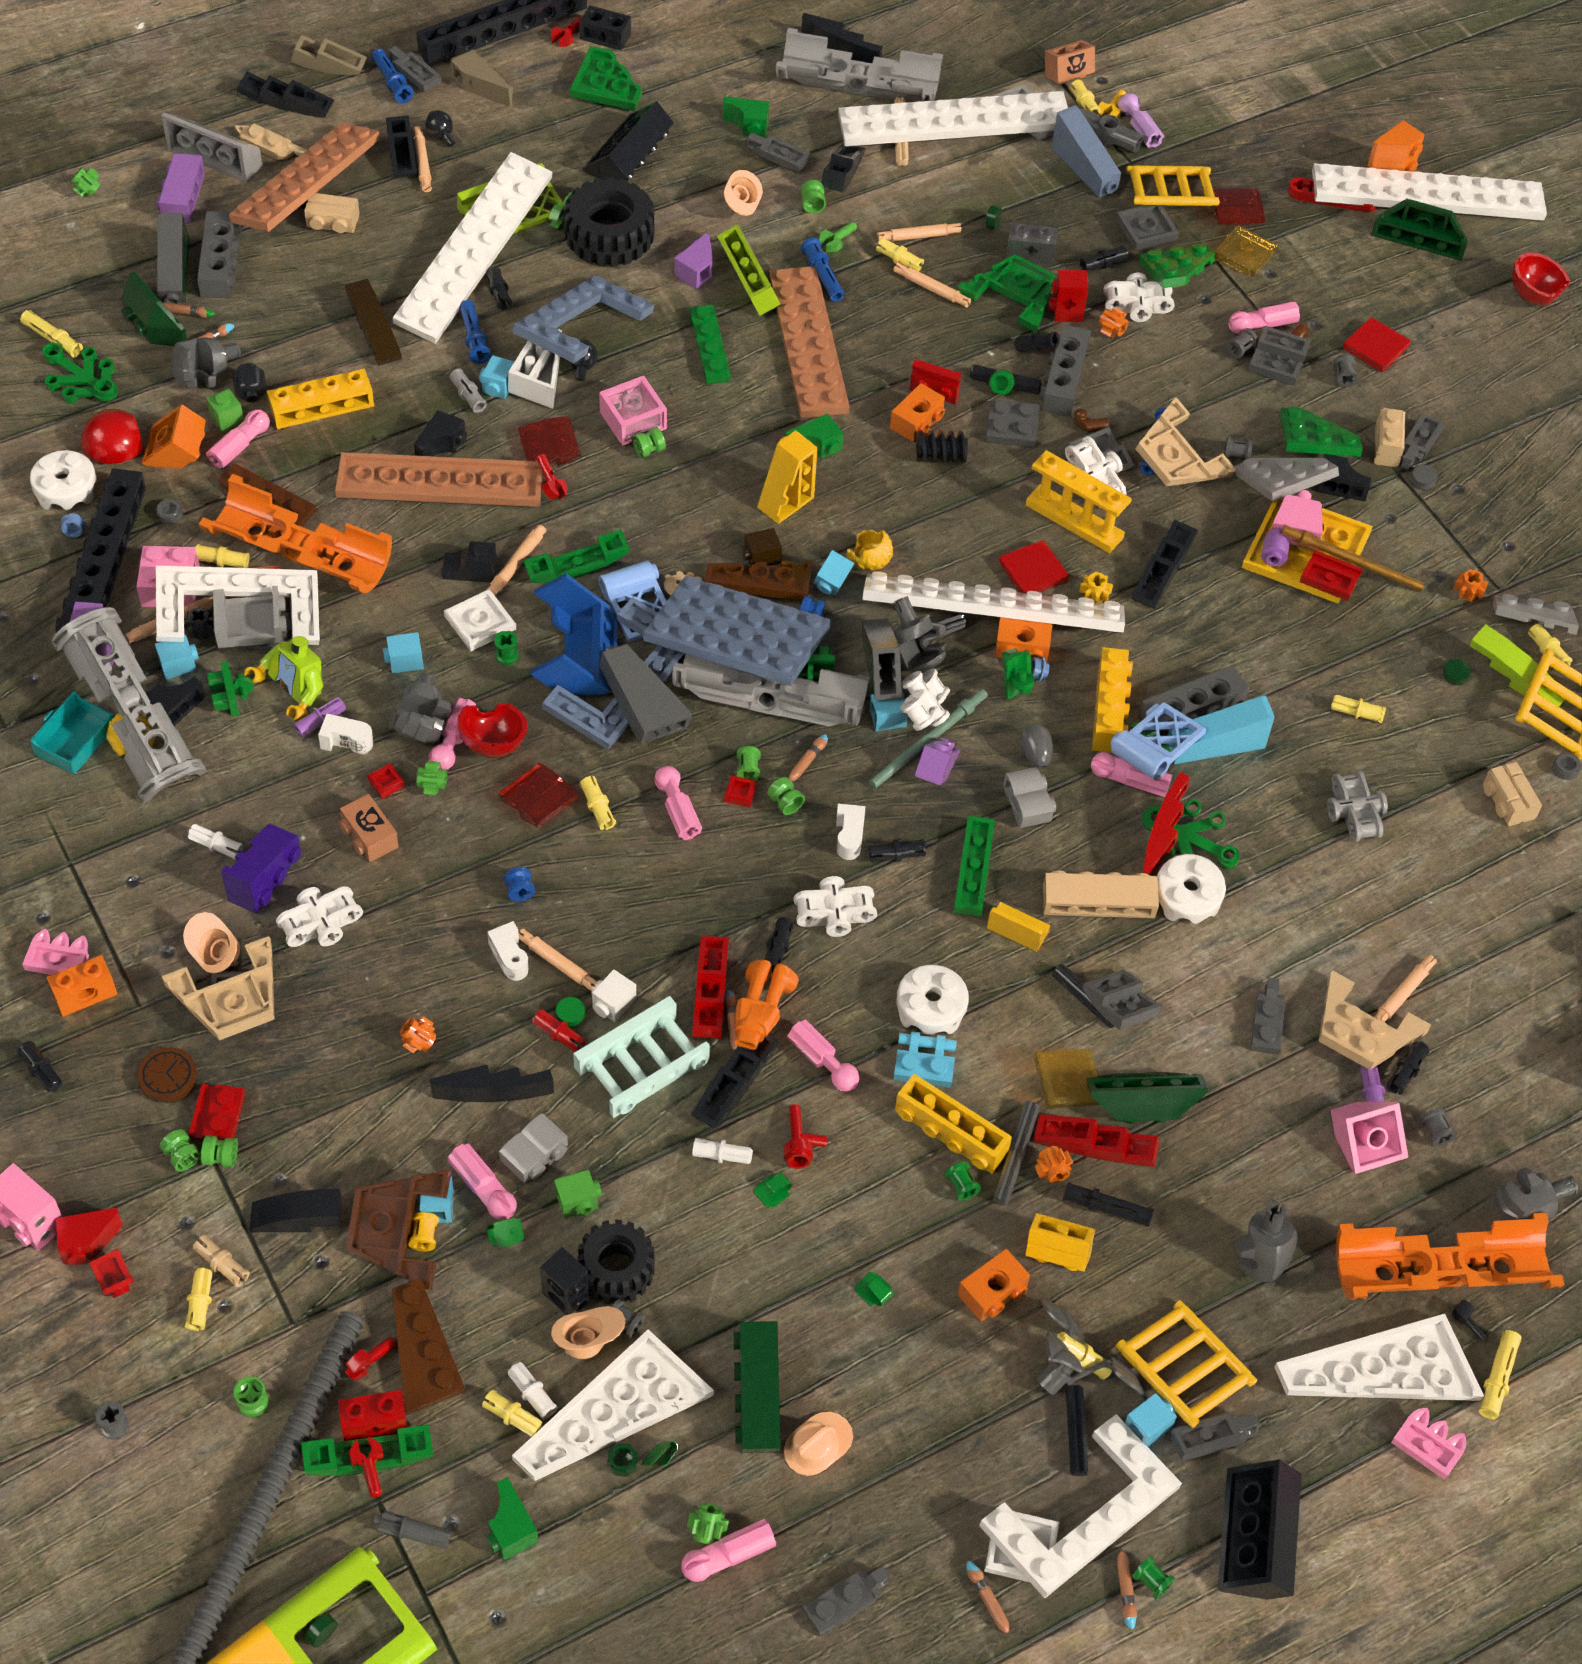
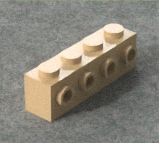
M1053 871L1045 874L1043 882V915L1155 918L1159 907L1158 876H1150L1146 873L1122 875L1117 872L1103 875L1088 871L1080 872L1079 874Z

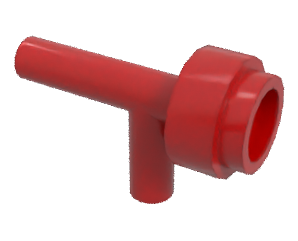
M793 1104L789 1107L791 1140L783 1146V1155L789 1167L802 1169L809 1166L813 1159V1146L826 1147L827 1136L803 1133L801 1107Z

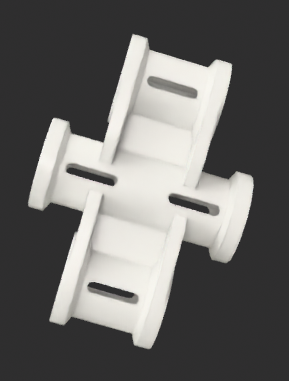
M1143 273L1130 274L1126 281H1111L1103 288L1104 295L1107 297L1105 302L1106 309L1112 311L1115 302V307L1130 313L1131 319L1135 322H1145L1151 318L1152 313L1165 314L1174 308V300L1171 298L1172 287L1164 288L1163 292L1162 287L1157 282H1147V277Z
M1090 436L1084 437L1082 442L1075 446L1070 445L1065 448V455L1070 464L1126 495L1125 486L1116 474L1122 471V462L1115 452L1110 451L1104 457Z
M935 668L929 669L924 673H921V671L913 672L901 682V686L904 689L907 688L910 695L905 699L900 709L903 713H907L912 720L915 731L922 730L928 725L931 728L936 727L950 716L948 710H944L940 705L945 700L950 689L940 681Z
M838 876L823 879L819 884L820 890L801 891L795 894L793 898L794 904L798 907L797 924L802 927L827 925L826 932L832 937L847 935L851 931L850 923H866L873 921L877 917V910L873 907L872 902L874 897L873 889L869 886L844 888V879Z
M311 887L303 890L297 896L296 901L299 906L281 913L277 917L276 923L279 928L284 930L287 936L286 942L291 947L300 946L317 937L320 945L330 946L338 942L343 936L340 927L357 921L362 916L363 910L360 905L355 903L350 887H340L321 896L319 888Z

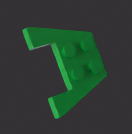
M1014 254L993 265L991 270L985 274L979 273L973 276L972 281L960 283L957 291L971 298L974 302L987 288L1005 295L1027 307L1019 316L1018 324L1033 332H1037L1052 289V280H1054L1055 274Z

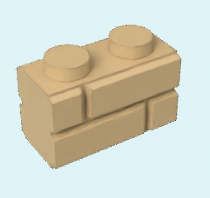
M315 193L308 199L305 207L306 227L315 230H332L338 233H354L359 219L357 198Z
M1383 408L1380 409L1375 425L1374 463L1376 465L1397 467L1400 464L1404 451L1405 412L1403 410Z
M1517 762L1506 764L1504 767L1491 768L1488 771L1483 783L1484 792L1487 796L1492 797L1495 802L1497 815L1500 818H1504L1508 826L1537 818L1542 804Z

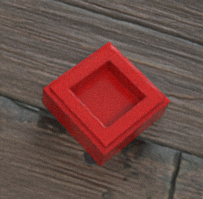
M391 763L367 775V781L381 799L405 787V781Z
M731 775L725 792L724 802L751 808L757 788V781Z

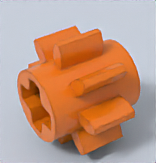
M1113 307L1112 311L1106 309L1098 322L1102 326L1100 332L1111 338H1114L1115 334L1121 336L1128 327L1129 321L1125 319L1127 313L1116 307Z
M1469 569L1465 574L1459 572L1453 589L1458 590L1459 598L1472 602L1477 597L1482 599L1488 581H1483V573Z
M424 1016L419 1020L413 1017L409 1018L400 1030V1036L403 1037L401 1041L404 1042L402 1046L412 1053L416 1050H422L423 1052L428 1050L436 1039V1033L433 1032L435 1028L432 1027L434 1023Z
M1051 1146L1039 1153V1159L1036 1160L1038 1165L1035 1166V1169L1040 1179L1046 1178L1050 1183H1059L1069 1177L1072 1170L1070 1165L1073 1164V1160L1068 1151L1063 1152L1061 1148Z

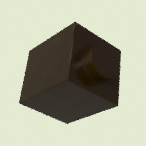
M774 528L745 534L741 553L744 561L748 560L750 566L755 564V562H766V566L781 563L782 546Z

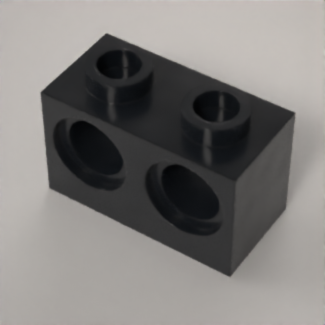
M589 5L579 21L580 40L622 51L631 36V16Z
M562 1247L540 1267L542 1294L565 1315H569L574 1311L582 1310L589 1301L588 1270Z

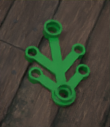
M52 342L42 348L43 357L47 363L59 365L72 374L65 376L48 375L44 380L47 390L57 391L62 385L87 384L90 386L86 388L65 387L62 390V396L66 403H74L80 397H95L102 402L111 401L117 397L118 387L111 380V374L115 371L114 363L111 359L106 358L99 362L101 379L98 380L94 377V362L98 359L95 348L85 347L81 351L83 369L64 356L60 344Z
M1189 799L1184 805L1182 817H1197L1201 813L1202 806L1200 801ZM1190 805H1196L1198 807V810L1190 811L1188 807ZM1150 806L1143 812L1142 823L1148 831H1152L1154 825L1151 816L1157 815L1161 806ZM1215 811L1211 813L1209 818L1183 825L1176 824L1174 829L1178 831L1177 843L1181 855L1193 854L1190 846L1191 843L1216 856L1221 868L1231 870L1237 867L1240 859V853L1237 848L1230 845L1222 847L1197 834L1198 832L1210 829H1222L1226 823L1224 813ZM1215 817H1219L1222 819V822L1216 824L1212 820ZM1174 847L1171 850L1172 854L1167 856L1163 862H1167L1175 857ZM1231 852L1234 857L1227 859L1224 857V853Z

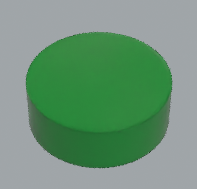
M1005 369L995 371L989 380L991 390L998 395L1008 394L1015 384L1013 374Z
M574 997L562 999L556 1007L557 1019L561 1022L566 1021L568 1027H575L581 1024L585 1018L584 1004L581 1000Z

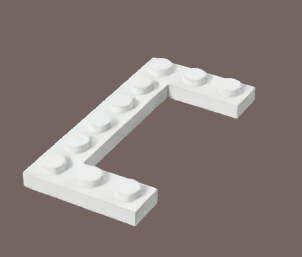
M156 566V641L184 642V595L213 596V590L224 589L225 596L272 595V586H278L279 595L291 598L292 639L295 636H304L308 640V645H319L317 570Z
M1117 1414L1096 1429L1092 1438L1133 1482L1048 1550L1005 1502L983 1518L979 1524L982 1530L1044 1598L1049 1596L1164 1502L1182 1484Z

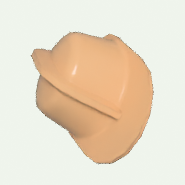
M747 170L735 171L724 188V198L730 209L744 216L753 214L763 193L759 179Z
M204 912L196 914L189 920L183 934L184 944L189 953L206 972L215 974L231 966L236 967L239 964L237 960L240 955V944L221 919L214 914Z
M598 1307L565 1315L558 1319L552 1327L551 1336L559 1347L565 1349L566 1354L577 1359H587L598 1354L604 1344L613 1341L621 1334L625 1327L626 1319L623 1313L615 1307Z
M820 1412L809 1418L795 1429L786 1440L784 1455L789 1467L796 1473L806 1476L817 1475L826 1470L851 1447L853 1432L850 1424L841 1415L833 1412Z

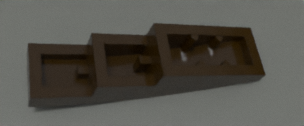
M368 278L344 285L359 327L364 332L368 346L372 349L378 366L401 360L402 354L392 329Z

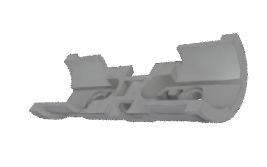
M788 28L783 61H777L776 64L777 77L794 79L804 85L863 96H874L894 100L896 97H904L908 103L935 100L943 54L933 53V55L901 50L900 61L874 56L873 63L851 60V52L828 49L827 37L798 33V29Z
M111 607L100 608L83 614L67 623L53 636L51 642L57 652L63 650L80 682L86 679L98 702L110 697L123 719L114 723L112 727L127 752L124 759L140 786L137 794L144 804L152 800L154 795L163 789L165 785L186 775L197 774L201 776L208 771L200 759L193 758L162 704L159 702L153 705L150 704V700L140 684L147 680L118 626V623H121L122 620L116 610ZM106 643L111 647L112 651L107 656H101L96 653V646ZM113 659L116 669L118 671L123 670L121 678H118L116 675L110 676L112 674V667L109 662ZM140 714L144 717L149 716L148 726L151 730L147 733L144 723H137L138 715ZM154 736L161 737L165 745L158 750L152 749L148 744L150 738Z
M686 654L683 664H674L672 681L674 686L689 689L705 700L824 726L842 723L857 726L865 705L870 677L863 675L856 677L821 669L819 682L796 678L792 686ZM764 693H769L774 698H768Z

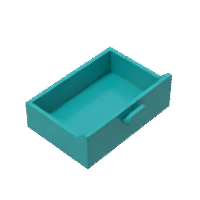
M73 691L56 711L51 710L43 720L45 724L31 738L30 743L34 755L75 775L106 739L109 721H112L115 716L82 699Z

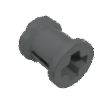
M1244 328L1239 336L1230 338L1227 341L1226 348L1229 354L1239 359L1244 355L1245 351L1257 346L1258 337L1250 328Z
M1349 354L1336 357L1333 361V366L1338 374L1336 376L1337 384L1341 387L1356 384L1358 374L1354 371V357Z
M1227 437L1224 455L1226 458L1249 459L1251 457L1253 440L1242 441Z
M1443 1108L1432 1109L1423 1114L1420 1119L1421 1124L1427 1127L1432 1136L1431 1142L1433 1146L1437 1147L1451 1142L1457 1136L1455 1129L1450 1128L1444 1117L1446 1112Z
M618 1299L611 1307H615L623 1313L626 1319L623 1331L626 1332L628 1338L632 1339L641 1329L645 1321V1315L642 1313L636 1314L625 1307L622 1300Z
M107 1401L98 1407L95 1419L100 1426L103 1436L111 1440L123 1437L128 1431L129 1422L121 1404ZM111 1418H115L114 1422H109Z

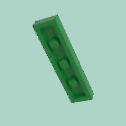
M714 305L690 307V318L706 385L730 382L731 374Z
M968 816L954 913L982 916L995 819Z

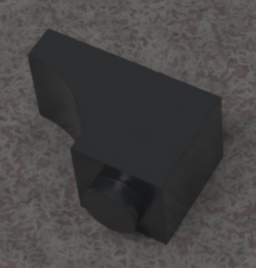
M437 410L414 443L415 456L433 457L445 452L454 454L458 447L465 443L467 438L464 420Z
M1324 454L1323 458L1338 466L1339 476L1317 484L1316 492L1365 502L1371 485V478L1355 471L1348 462L1349 458Z
M470 541L469 546L462 551L445 553L442 579L491 583L497 568L496 543Z
M195 677L176 686H162L158 683L152 690L146 692L150 704L153 705L158 702L162 704L173 726H176L205 698L202 682Z

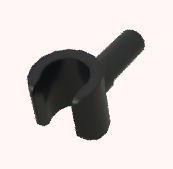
M1462 1300L1454 1308L1452 1317L1456 1322L1466 1324L1477 1338L1483 1342L1487 1339L1486 1335L1470 1317L1474 1312V1307L1468 1301Z

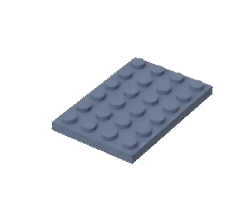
M685 576L644 631L643 641L792 686L829 630L831 619L801 611L794 607L781 605L768 599L748 595L745 592L725 588L721 585L707 583L695 577Z

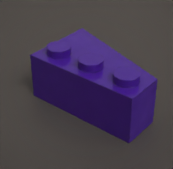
M270 823L250 841V846L252 847L246 853L240 851L235 856V860L238 861L231 868L225 866L221 870L228 901L256 914L263 905L266 906L269 903L276 886L283 883L287 870L301 856L298 836Z

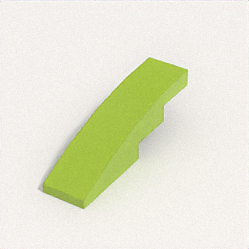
M1485 624L1471 640L1469 646L1491 659L1489 666L1511 680L1509 687L1525 696L1538 663L1509 639ZM1540 686L1538 694L1558 707L1564 703L1565 699L1545 686Z

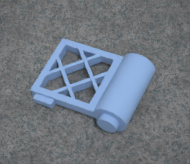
M649 560L598 577L601 592L604 598L609 601L616 615L621 610L617 602L629 601L631 597L656 612H659L666 603V599L656 580L659 578L658 569ZM654 591L657 599L653 604L642 600V595ZM619 622L628 643L643 638L637 632L631 633L629 627Z
M1165 702L1161 705L1157 703L1146 711L1147 717L1129 732L1127 730L1121 733L1118 732L1111 740V751L1113 754L1154 780L1162 778L1170 764L1206 732L1205 727ZM1165 713L1172 717L1173 721L1158 722V718ZM1189 728L1194 732L1191 735H1179L1178 729ZM1174 729L1175 736H1160L1159 730ZM1144 730H1155L1156 736L1145 737L1140 733ZM1176 743L1177 747L1173 751L1168 752L1161 747V744Z

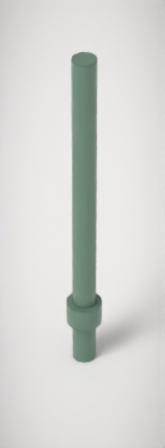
M980 689L969 699L965 698L958 703L956 709L950 713V716L943 723L933 727L869 780L870 786L874 789L879 787L919 754L925 745L936 740L962 717L966 718L973 713L975 707L988 697L986 691Z

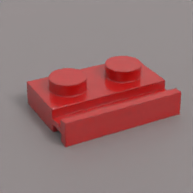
M915 359L912 365L910 390L913 391L922 383L944 396V402L956 405L959 399L962 373Z
M1314 550L1301 575L1300 583L1348 601L1363 569Z
M202 1083L188 1134L190 1140H204L206 1135L216 1136L219 1140H224L227 1137L234 1138L246 1094L245 1089L216 1084L215 1086H207L206 1083Z

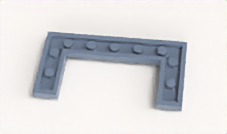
M594 275L514 323L512 333L575 363L588 354L589 346L580 342L577 338L560 332L557 327L598 302H602L639 321L653 313L654 304L646 301L641 296H636L626 291L623 287L607 282L603 277Z
M631 597L617 614V620L644 636V631L658 612ZM658 645L644 663L664 683L673 672L674 664L680 663L686 654ZM557 685L542 703L543 710L607 750L611 748L629 726L615 697L604 711L601 712Z

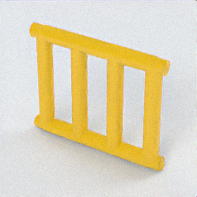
M1139 165L1126 167L1127 174H1131L1135 191L1134 205H1219V197L1214 196L1209 178L1210 167ZM1140 175H1154L1159 196H1145ZM1163 175L1177 176L1182 196H1168ZM1186 176L1200 177L1205 196H1191Z
M1546 649L1518 709L1515 720L1518 723L1525 722L1574 753L1573 755L1579 760H1582V722L1538 694L1540 686L1543 685L1582 710V698L1547 676L1546 673L1550 666L1581 687L1582 674L1553 656L1554 652L1552 650ZM1533 703L1579 732L1581 736L1578 743L1531 714L1529 711Z
M1179 1300L1173 1306L1174 1310L1127 1342L1124 1339L1116 1343L1115 1347L1156 1392L1172 1405L1174 1411L1191 1428H1194L1200 1421L1198 1418L1246 1384L1249 1387L1256 1384L1257 1379L1194 1312ZM1181 1319L1194 1330L1189 1336L1148 1364L1136 1352L1140 1347ZM1204 1340L1215 1354L1168 1386L1159 1377L1157 1372ZM1223 1363H1226L1237 1376L1192 1408H1189L1178 1397L1180 1393Z

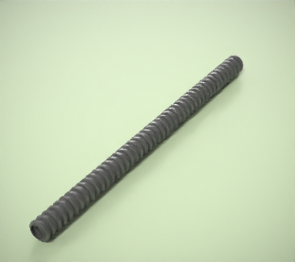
M348 1311L339 1313V1320H336L335 1328L330 1332L331 1337L327 1338L326 1345L321 1350L323 1354H319L317 1358L318 1363L314 1364V1371H311L309 1374L310 1380L306 1381V1388L302 1389L300 1393L302 1397H298L296 1401L298 1406L293 1407V1414L289 1415L287 1419L289 1423L283 1427L285 1432H281L279 1436L281 1441L276 1442V1450H272L270 1454L272 1459L267 1460V1468H264L261 1472L263 1477H259L257 1480L259 1486L254 1487V1495H250L248 1499L250 1504L245 1505V1513H241L239 1517L241 1522H237L235 1525L237 1531L231 1533L232 1541L227 1542V1550H223L221 1554L223 1559L218 1560V1568L212 1572L214 1578L208 1580L209 1587H206L203 1591L205 1596L200 1597L198 1601L200 1606L195 1607V1616L190 1617L189 1622L191 1624L187 1625L184 1629L186 1635H182L179 1639L181 1645L176 1646L175 1651L177 1653L172 1654L170 1658L171 1664H197V1662L203 1660L202 1653L208 1649L206 1644L211 1643L213 1639L211 1634L216 1633L218 1629L216 1624H220L222 1620L220 1615L225 1614L227 1610L225 1605H229L231 1602L229 1596L235 1594L234 1586L239 1585V1577H242L245 1573L243 1568L249 1565L248 1558H252L254 1554L252 1549L257 1548V1540H260L263 1536L261 1531L267 1527L265 1522L270 1521L272 1517L270 1512L275 1511V1503L280 1501L279 1494H283L285 1490L283 1485L288 1484V1476H291L294 1472L292 1467H296L298 1463L296 1459L302 1455L301 1442L310 1439L311 1435L309 1432H313L315 1428L313 1423L318 1422V1415L323 1412L322 1406H325L328 1401L326 1397H330L331 1389L336 1385L335 1380H338L340 1377L339 1371L343 1370V1363L347 1362L348 1354L353 1350L351 1346L355 1345L356 1337H359L360 1329H363L365 1325L362 1318Z

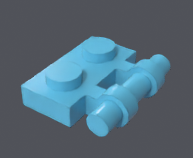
M911 1031V1034L900 1033L898 1044L909 1045V1051L897 1049L893 1080L907 1082L913 1074H916L933 1086L951 1088L955 1057L943 1055L944 1050L956 1052L957 1040L946 1039V1036L937 1035V1038L921 1036L920 1032ZM918 1047L935 1049V1054L918 1052Z

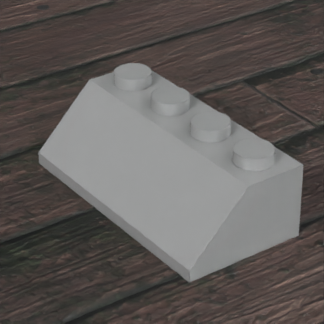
M165 112L161 115L168 151L177 154L202 156L203 165L248 182L262 166L259 147L181 116Z

